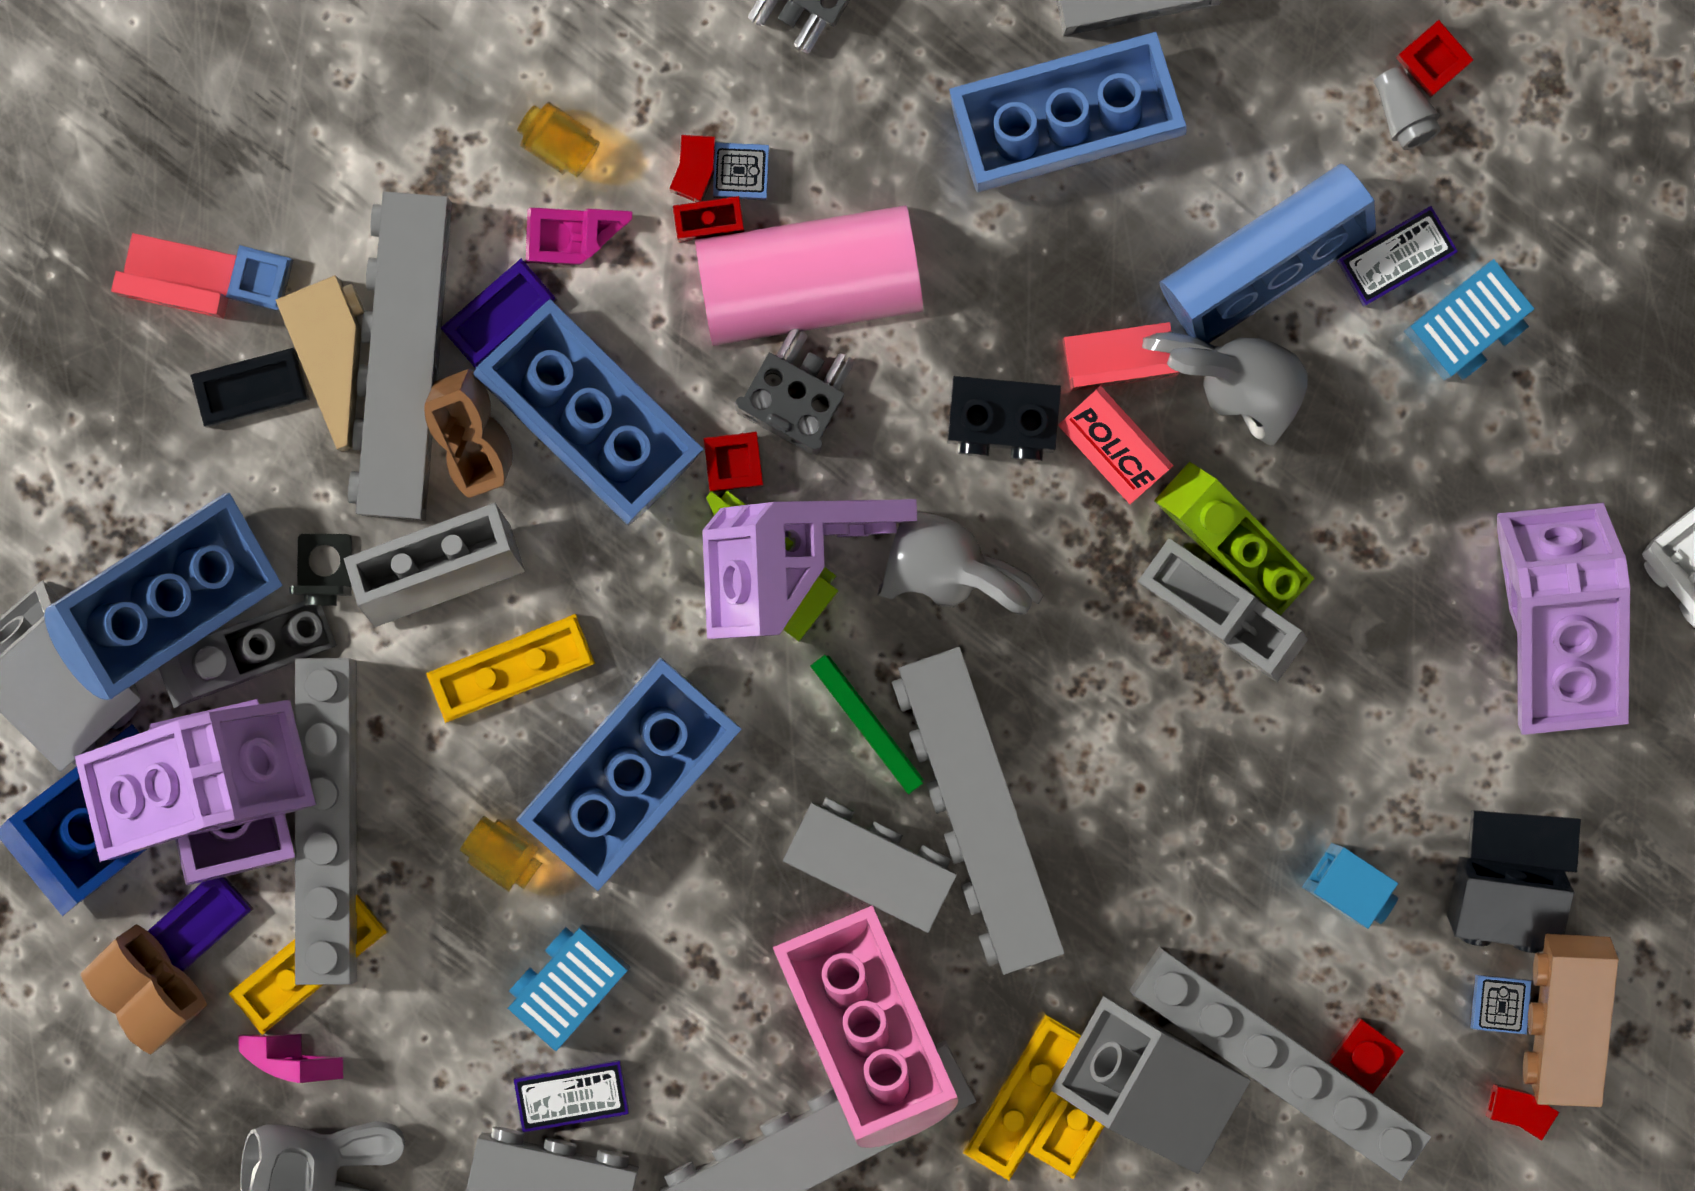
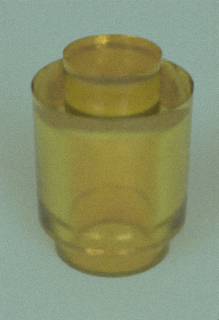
M547 102L542 109L533 105L517 129V132L523 135L520 147L562 175L569 172L575 177L580 176L600 145V141L591 136L592 130L551 102Z
M486 816L480 819L459 850L469 857L467 861L469 865L508 892L511 891L515 884L525 889L542 865V862L534 858L540 849L538 846L501 820L497 819L494 823Z

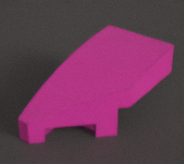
M531 207L527 209L525 263L581 265L632 220V211L602 209L580 211Z
M302 1033L272 1036L238 1035L239 1052L253 1065L276 1078L296 1083L343 1079V1057L302 1055Z

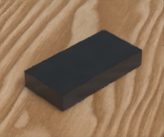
M294 347L190 375L203 425L206 428L310 400L299 357Z
M1471 810L1468 858L1565 870V872H1577L1581 819Z

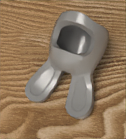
M1173 332L1156 333L1143 338L1142 348L1170 353L1167 365L1173 370L1188 375L1204 376L1203 385L1210 407L1220 415L1242 414L1253 436L1268 445L1273 446L1293 421L1303 402L1307 390L1308 373L1297 355L1274 342L1259 338H1237L1223 346H1214L1199 338Z
M919 511L917 512V521L900 523L891 547L884 581L879 585L877 594L878 596L894 599L901 593L918 592L931 597L937 606L955 607L965 601L975 587L1011 612L1020 615L1027 614L1032 601L1039 604L1044 596L1042 591L1028 573L1003 560L983 555L974 535L962 525L945 517Z
M379 1121L323 1135L297 1126L261 1125L250 1130L245 1141L240 1171V1190L372 1191L353 1184L337 1181V1170L341 1166L387 1165L396 1162L403 1154L405 1146L403 1132L393 1124Z

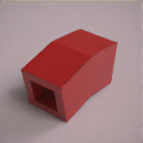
M681 135L680 163L669 188L671 193L693 202L704 200L714 175L715 137Z
M1493 1084L1486 1117L1490 1120L1519 1126L1542 1141L1560 1112L1549 1105H1538L1535 1097L1526 1091Z

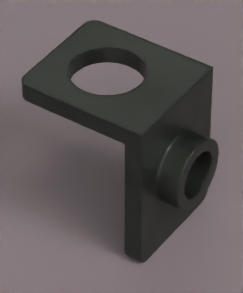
M300 534L298 536L297 586H290L289 594L304 595V605L337 606V595L352 596V585L343 559L352 555V537L348 534ZM320 545L334 547L340 556L339 568L330 576L317 575L312 571L309 564L311 552Z

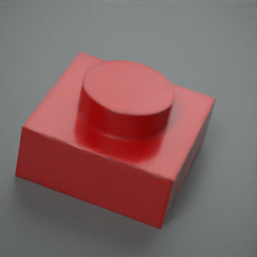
M1440 20L1436 21L1396 57L1430 98L1474 60Z
M757 432L703 438L710 491L716 492L763 486Z
M1358 1018L1327 1061L1373 1094L1404 1053V1050L1365 1021Z

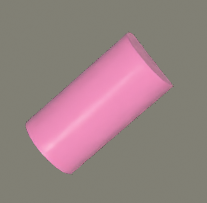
M906 205L695 239L704 303L713 346L788 334L793 329H799L798 332L923 312L916 252Z
M873 905L773 947V951L858 1146L873 1148L901 1141L933 1126L955 1109L958 1104L957 1094Z

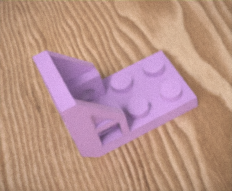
M916 499L787 501L720 508L702 530L707 639L780 635L825 567L823 536L864 537L897 533L896 523L917 521ZM789 531L790 538H795L796 541L795 547L790 552L785 549V537H789Z
M1604 503L1497 513V533L1509 611L1517 630L1518 725L1521 734L1629 724L1630 582L1626 556Z
M290 700L213 711L179 719L75 756L100 862L117 859L184 836L216 831L316 805Z

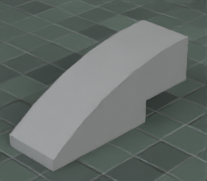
M1170 538L1138 580L1142 586L1276 682L1280 680L1308 641L1307 636L1302 630L1259 602L1255 596Z

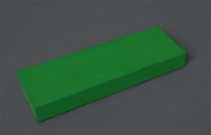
M823 655L810 665L909 795L922 785V780H924L831 657Z

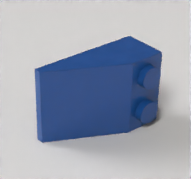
M131 724L104 746L137 735L139 732ZM77 766L12 815L0 827V840L62 917L147 850L144 849L117 859L100 862Z

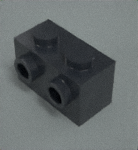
M954 376L952 379L947 443L958 444L957 454L989 457L990 447L1011 449V459L1043 461V452L1053 453L1056 450L1061 386Z
M1459 856L1447 917L1454 936L1468 944L1488 946L1491 942L1511 944L1515 948L1528 953H1540L1544 949L1545 934L1565 935L1574 890L1565 870Z

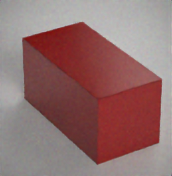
M739 196L673 206L678 242L744 232Z

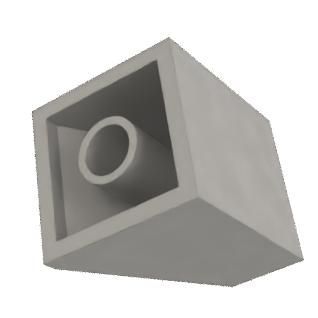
M42 580L0 617V713L61 772L71 762L76 765L75 756L94 750L97 746L96 740L111 727L118 729L125 725L137 711V704L142 700L135 684L112 699L104 700L89 692L74 677L55 649L45 624L44 614L46 608L60 598Z
M1103 996L1051 1091L1108 1129L1199 1174L1251 1080L1213 1056Z

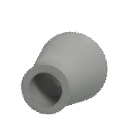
M1402 66L1392 68L1374 80V84L1379 91L1392 141H1399L1403 150L1418 147L1441 132V127L1437 122L1440 114L1408 78Z

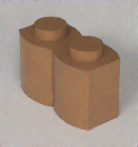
M470 369L435 381L424 406L426 423L432 436L440 446L447 450L446 460L449 474L457 488L468 498L504 486L513 460L512 446L507 433L491 417V401L488 391Z
M137 924L118 936L80 973L93 999L110 1012L116 1014L117 1020L127 1038L150 1055L172 1040L207 1006L196 984L184 972L171 964L166 951L157 939Z

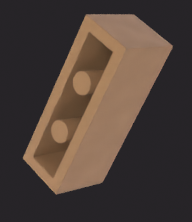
M1545 934L1544 952L1536 953L1534 956L1533 982L1535 986H1540L1538 1003L1531 1002L1528 1010L1529 1035H1535L1533 1052L1525 1051L1523 1081L1524 1084H1531L1538 1105L1602 1107L1619 961L1611 937Z

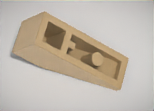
M334 275L275 301L336 449L345 452L353 448V428L356 414L357 379L362 333L357 316L364 314V308L354 285L350 284L344 287L342 280Z

